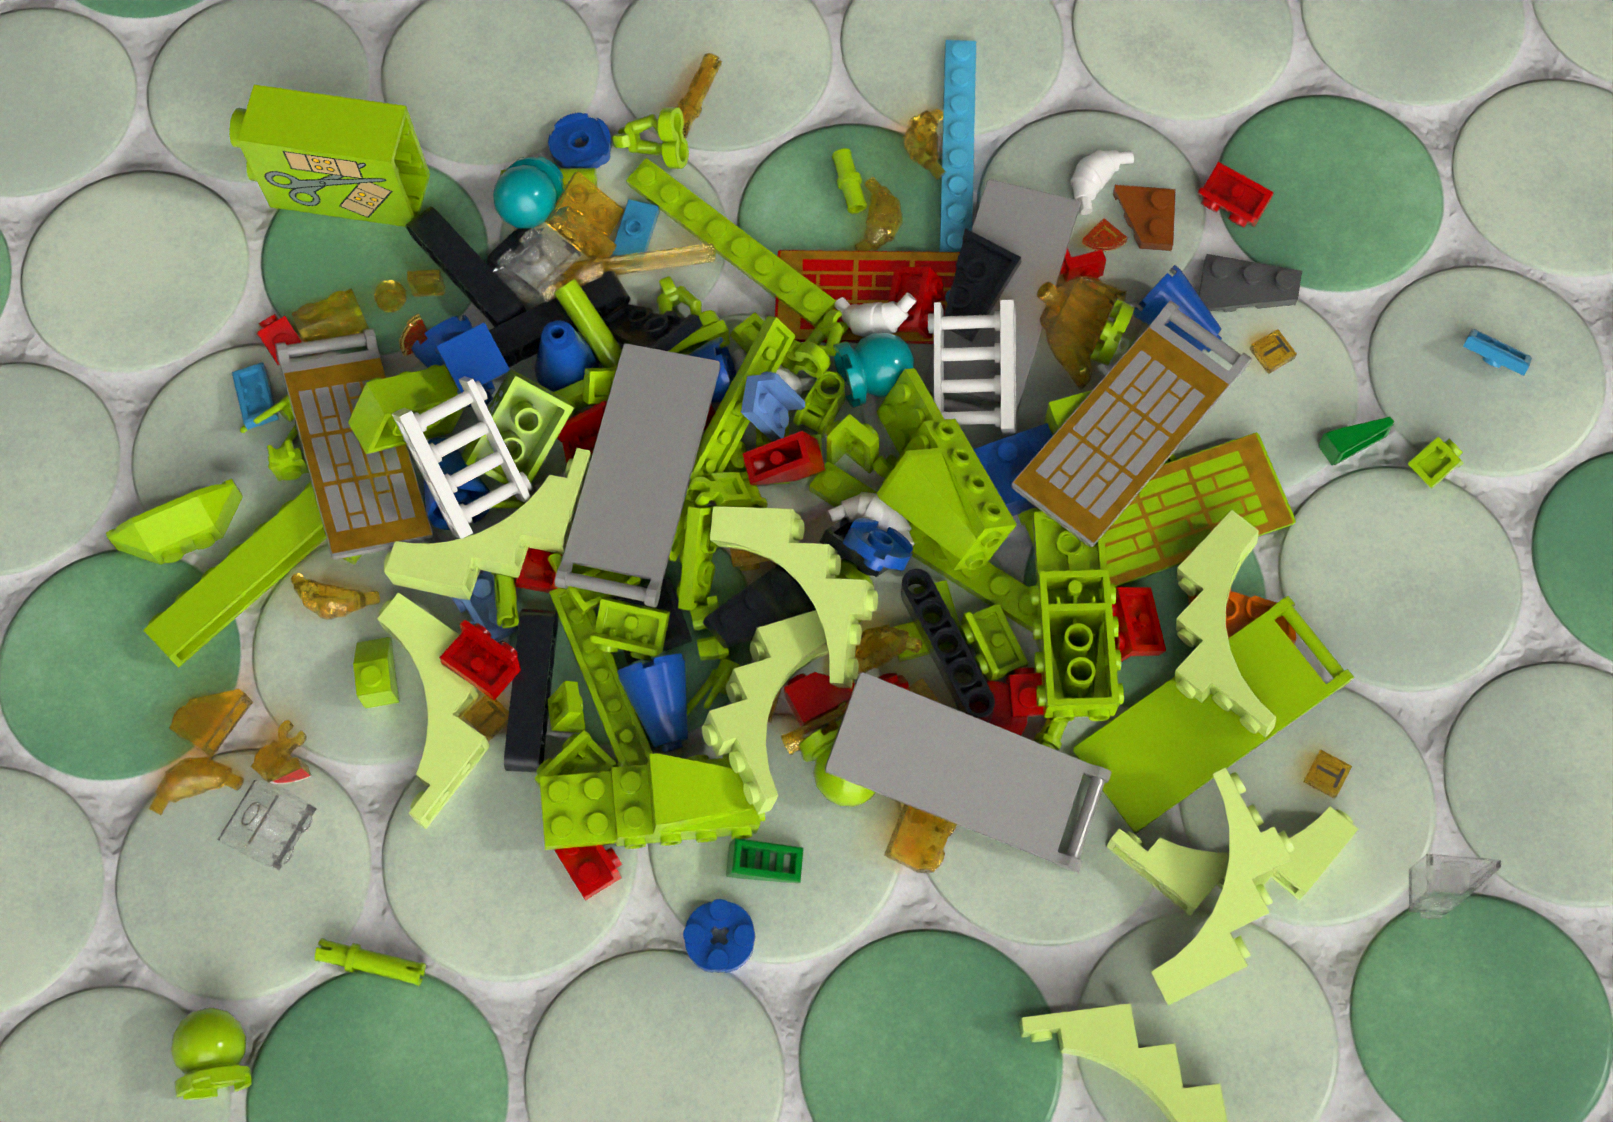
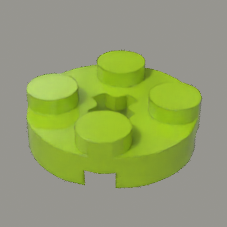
M1119 299L1116 300L1109 315L1114 320L1107 319L1099 335V339L1104 342L1097 341L1089 359L1106 366L1109 365L1118 348L1121 337L1125 333L1135 307Z

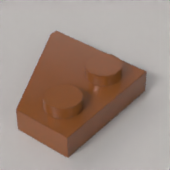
M1126 185L1114 186L1113 196L1115 200H1119L1124 210L1123 216L1128 226L1133 229L1134 238L1140 249L1172 251L1176 189Z

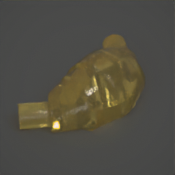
M934 109L931 112L925 110L919 115L913 116L909 120L903 140L905 150L909 154L910 159L918 163L925 170H929L936 180L946 173L937 161L940 158L938 154L937 122L943 119V113L940 109Z
M872 177L865 183V187L872 194L866 220L867 226L864 232L865 239L854 245L856 251H870L871 249L877 251L886 243L893 241L903 221L900 200L886 186H881Z
M296 573L291 577L294 590L302 600L304 607L323 619L332 620L334 618L346 617L348 614L361 610L367 605L380 603L378 591L361 592L360 590L324 584L312 579H306L301 573Z
M888 624L866 629L862 632L860 644L856 645L855 658L858 659L859 664L858 674L879 668L905 650L918 653L921 650L922 641L909 636L908 631L893 628Z
M212 757L185 758L165 771V776L155 790L157 796L150 805L149 810L161 816L169 802L177 803L179 800L187 797L191 798L206 793L209 790L220 789L224 785L238 791L243 785L244 778L232 773V768L213 760Z

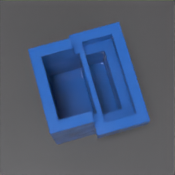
M485 322L458 336L454 331L442 337L440 340L442 344L434 348L436 354H440L458 388V394L464 392L459 382V379L464 376L474 379L475 382L479 381L485 389L484 385L510 371Z

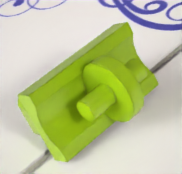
M717 595L707 597V605L690 610L695 631L706 629L703 624L704 618L719 608ZM714 636L696 640L701 661L720 659L721 662L722 659L730 660L728 648H724Z

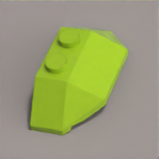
M233 479L222 482V484H214L195 490L134 516L118 525L116 529L106 532V536L118 551L160 565L173 563L189 552L196 549L209 548L215 541L222 539L243 495Z

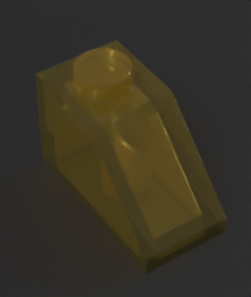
M240 689L190 699L185 706L180 707L176 711L169 729L179 738L212 758L252 705L253 701Z

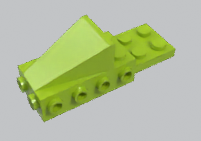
M915 368L904 369L876 411L900 454L894 463L895 468L876 494L881 501L938 542L953 570L966 568L974 570L985 566L1017 524L956 419H944Z
M1033 512L1037 582L1036 586L1030 587L1031 607L1037 606L1038 619L1032 620L1033 640H1036L1039 652L1034 654L1035 673H1041L1042 685H1037L1036 689L1037 706L1044 708V718H1053L1056 722H1069L1074 720L1075 717H1089L1091 721L1108 720L1110 716H1115L1119 704L1124 703L1123 684L1118 683L1117 671L1121 670L1120 650H1115L1114 638L1118 637L1119 633L1118 618L1113 616L1112 604L1116 603L1115 584H1110V574L1106 561L1105 535L1093 547H1089L1044 512Z
M653 753L649 754L648 762L645 765H639L638 761L619 762L617 767H611V771L539 777L545 850L606 844L625 846V849H638L645 847L648 843L672 846L681 844L682 840L696 839L698 843L715 841L717 837L731 836V839H746L752 837V834L757 833L760 822L765 821V812L758 814L754 805L748 803L743 791L744 783L739 772L735 773L729 761V753L722 755L723 758L709 759L708 755H693L683 759Z

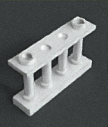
M1000 300V311H994V315L944 316L941 302L934 303V314H928L929 333H934V402L944 419L955 418L959 425L995 424V427H1001L1003 437L1017 434L1016 308L1014 300ZM995 328V331H1000V343H995L991 347L944 348V330ZM995 360V363H1000L1001 375H995L991 379L944 380V361ZM995 392V395H1001V407H995V411L944 412V393Z
M465 376L459 379L464 392L419 415L418 412L413 414L412 410L406 408L392 413L452 534L460 539L473 533L468 524L472 522V517L513 495H516L517 500L526 503L531 498L528 491L532 489L524 472L519 473L484 402L488 399L485 389L479 381L475 382L474 379ZM471 404L479 420L477 424L436 445L433 443L428 444L423 432L427 431V426ZM486 434L494 453L452 475L448 473L443 474L438 464L442 461L441 457ZM501 465L509 481L507 484L467 505L463 503L458 504L453 494L457 492V487Z

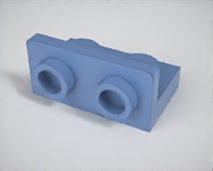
M763 372L761 375L747 376L741 413L771 441H776L784 438L785 428L789 423L788 411L805 409L806 402L778 374Z
M484 571L478 575L470 601L451 597L460 613L467 610L472 618L469 622L472 625L479 623L491 633V638L499 642L518 631L519 623L512 628H502V625L500 627L497 625L494 578L491 572Z

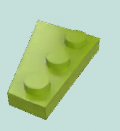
M717 505L688 507V513L684 519L685 543L680 555V562L682 564L681 581L677 587L679 609L694 610L699 606L707 605V597H709L715 573V565L711 561L713 553L717 547H720L710 540L713 506Z

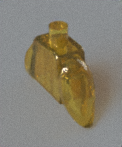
M1088 276L1073 277L1068 282L1060 283L1056 286L1047 281L1037 291V297L1046 304L1040 317V324L1046 330L1049 349L1079 389H1083L1091 380L1092 365L1089 354L1093 353L1113 305L1117 299L1126 301L1127 290L1117 288L1101 279Z

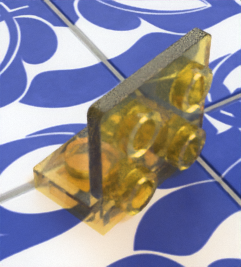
M580 172L572 175L557 200L555 209L545 220V223L594 261L611 256L617 245L609 239V236L624 210Z

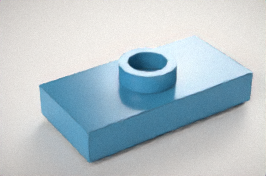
M628 199L611 251L612 259L643 265L660 212L659 206Z
M1471 329L1463 346L1484 356L1483 360L1487 364L1496 368L1504 366L1523 376L1527 372L1532 360L1530 355L1476 329Z
M262 362L232 372L243 423L247 430L279 420L278 413H275L259 424L253 422L254 418L275 405L264 363Z

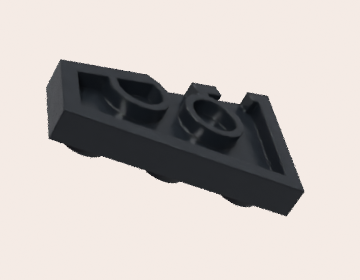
M965 228L945 316L989 315L1022 262L1021 257ZM980 328L948 330L972 342Z
M624 303L602 318L615 339L621 344H631L663 351L671 350L703 326L698 315L689 314L686 318L678 317L677 313L673 311L657 314L653 313L649 307Z
M776 565L706 616L703 624L724 648H728L752 640L758 627L816 610L799 582L783 567Z

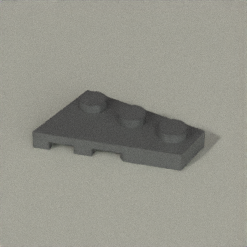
M1206 254L1199 296L1209 311L1223 310L1224 313L1234 312L1237 308L1255 306L1257 309L1296 305L1302 271Z

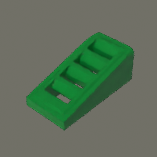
M1390 416L1326 432L1318 444L1319 448L1331 465H1337L1386 438L1394 425V420Z
M734 838L729 843L726 877L799 884L801 882L804 848ZM741 851H746L745 867H740ZM756 852L761 853L760 869H754ZM770 854H776L774 871H769ZM784 855H790L789 873H783Z

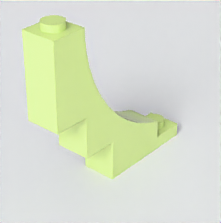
M577 448L574 458L569 459L566 465V478L549 475L538 491L517 511L501 522L479 533L462 539L430 544L395 541L392 551L387 553L384 560L385 574L394 585L470 601L480 570L519 578L528 547L564 555L592 457L590 450Z
M398 592L393 600L389 599L384 603L377 620L382 628L396 639L412 657L419 670L425 689L428 712L427 736L416 775L428 789L419 792L415 796L410 806L412 809L409 815L416 823L427 829L489 749L490 744L485 736L461 720L479 697L476 689L443 665L439 658L459 634Z
M1329 806L1317 820L1289 838L1295 849L1289 852L1292 860L1252 879L1256 886L1261 883L1265 885L1272 877L1300 900L1354 836L1358 828L1353 825V820L1349 815L1339 809L1334 810ZM1120 828L1107 845V848L1188 916L1193 914L1216 885L1223 889L1229 853L1195 850L1159 838L1149 851H1146L1143 848L1144 843L1139 837L1129 831L1125 833Z
M1131 1003L1022 1017L1019 1022L1021 1038L1030 1036L1031 1042H1041L1053 1039L1052 1034L1057 1033L1060 1053L1080 1056L1100 1063L1127 1078L1150 1097L1169 1122H1228L1220 1083L1183 1088L1175 1043L1138 1047Z

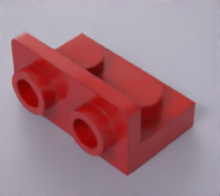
M895 267L888 302L894 301L898 303L906 293L911 294L916 299L915 304L907 312L909 316L898 327L896 332H918L924 339L932 338L933 333H929L928 314H934V303L939 302V298L943 295L944 287L942 279L930 267Z
M1117 587L1116 603L1112 604L1113 616L1118 618L1119 633L1118 637L1114 638L1115 650H1120L1121 662L1130 656H1159L1166 652L1151 587Z
M603 845L554 849L585 901L621 879L617 868L622 863L612 847L605 850Z

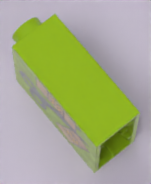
M254 84L247 108H236L234 110L229 127L231 144L233 147L241 148L247 160L248 178L251 181L258 182L271 208L406 227L407 223L420 214L430 172L407 106Z

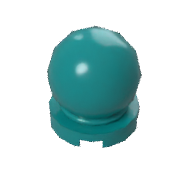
M520 157L499 176L493 192L495 210L504 222L515 228H534L542 225L557 211L565 198L562 172L553 162L545 157Z
M871 333L860 339L855 348H852L847 341L833 345L837 352L833 356L836 371L843 377L844 382L848 384L851 394L847 395L846 399L852 408L866 404L867 394L876 397H886L904 369L914 368V357L909 345L899 336L890 333Z

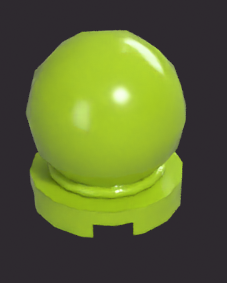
M842 720L836 722L838 727H840ZM839 728L824 736L820 729L799 744L803 760L806 762L815 761L813 776L816 787L828 801L839 806L855 807L870 800L876 792L825 772L824 769Z
M212 1007L191 1012L179 1023L173 1034L171 1053L175 1065L185 1074L174 1082L177 1098L183 1096V1100L218 1097L217 1089L234 1085L235 1092L252 1084L250 1068L239 1065L246 1051V1036L241 1022L228 1011Z

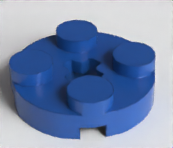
M573 113L564 116L554 125L555 129L549 135L548 145L552 159L561 168L597 169L610 160L611 136L607 125L601 119L590 118L586 113ZM581 138L583 142L588 141L584 147H574L576 139Z
M867 518L855 519L843 540L845 546L855 550L864 557V564L872 570L882 571L883 567L904 570L912 556L913 547L909 540L891 527L888 528L887 532L876 528L879 523L878 521Z
M716 899L713 902H707L698 907L688 918L683 932L686 951L690 959L700 969L711 973H728L742 967L753 953L756 938L754 925L749 914L739 905L724 899ZM716 928L720 931L723 929L728 930L726 935L727 944L723 945L718 942L713 945L710 942L713 939L711 932Z

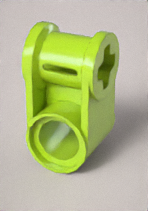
M826 371L821 377L817 378L804 399L806 402L805 409L796 411L793 423L797 426L803 424L818 432V434H822V438H824L846 399L843 377L837 372ZM828 387H834L839 390L833 395L823 392Z

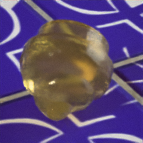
M395 280L382 281L375 288L374 300L383 311L396 312L406 302V290L401 283Z

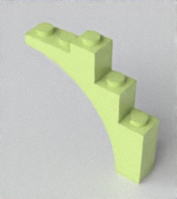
M713 506L710 540L720 547L745 550L768 558L783 567L799 582L814 604L824 627L829 651L830 683L838 688L852 689L853 679H857L859 670L858 659L855 658L856 645L860 644L862 629L861 625L858 624V620L871 621L872 611L877 610L878 593L877 590H874V586L867 580L835 579V575H839L841 569L840 555L829 544L799 543V540H802L804 536V522L801 516L793 509Z
M1231 510L1177 568L1179 587L1189 596L1193 597L1196 595L1197 597L1176 618L1178 637L1189 647L1195 645L1196 648L1175 670V681L1177 682L1176 687L1189 699L1195 697L1202 703L1210 694H1213L1212 699L1219 707L1225 711L1231 709L1241 717L1239 720L1247 730L1254 734L1259 732L1266 738L1275 728L1276 716L1256 698L1241 676L1230 650L1226 629V606L1230 589L1242 563L1257 545L1259 530Z
M816 610L756 629L750 643L751 656L755 662L734 668L726 685L727 695L732 704L709 711L702 727L703 738L708 746H712L716 757L729 753L730 765L735 773L739 772L744 783V795L748 803L754 805L758 814L770 811L779 796L769 770L766 749L767 721L772 703L781 688L795 673L812 661L829 654L824 627Z
M1226 767L1213 774L1224 800L1229 825V862L1225 882L1211 916L1197 936L1175 957L1151 971L1168 1005L1248 966L1245 958L1251 956L1242 937L1239 936L1234 939L1231 932L1270 913L1267 905L1273 903L1263 883L1256 886L1252 879L1292 860L1289 852L1295 850L1284 830L1277 833L1275 827H1272L1262 833L1260 832L1258 826L1264 823L1254 804L1246 806L1240 795L1246 791L1237 772L1229 774Z

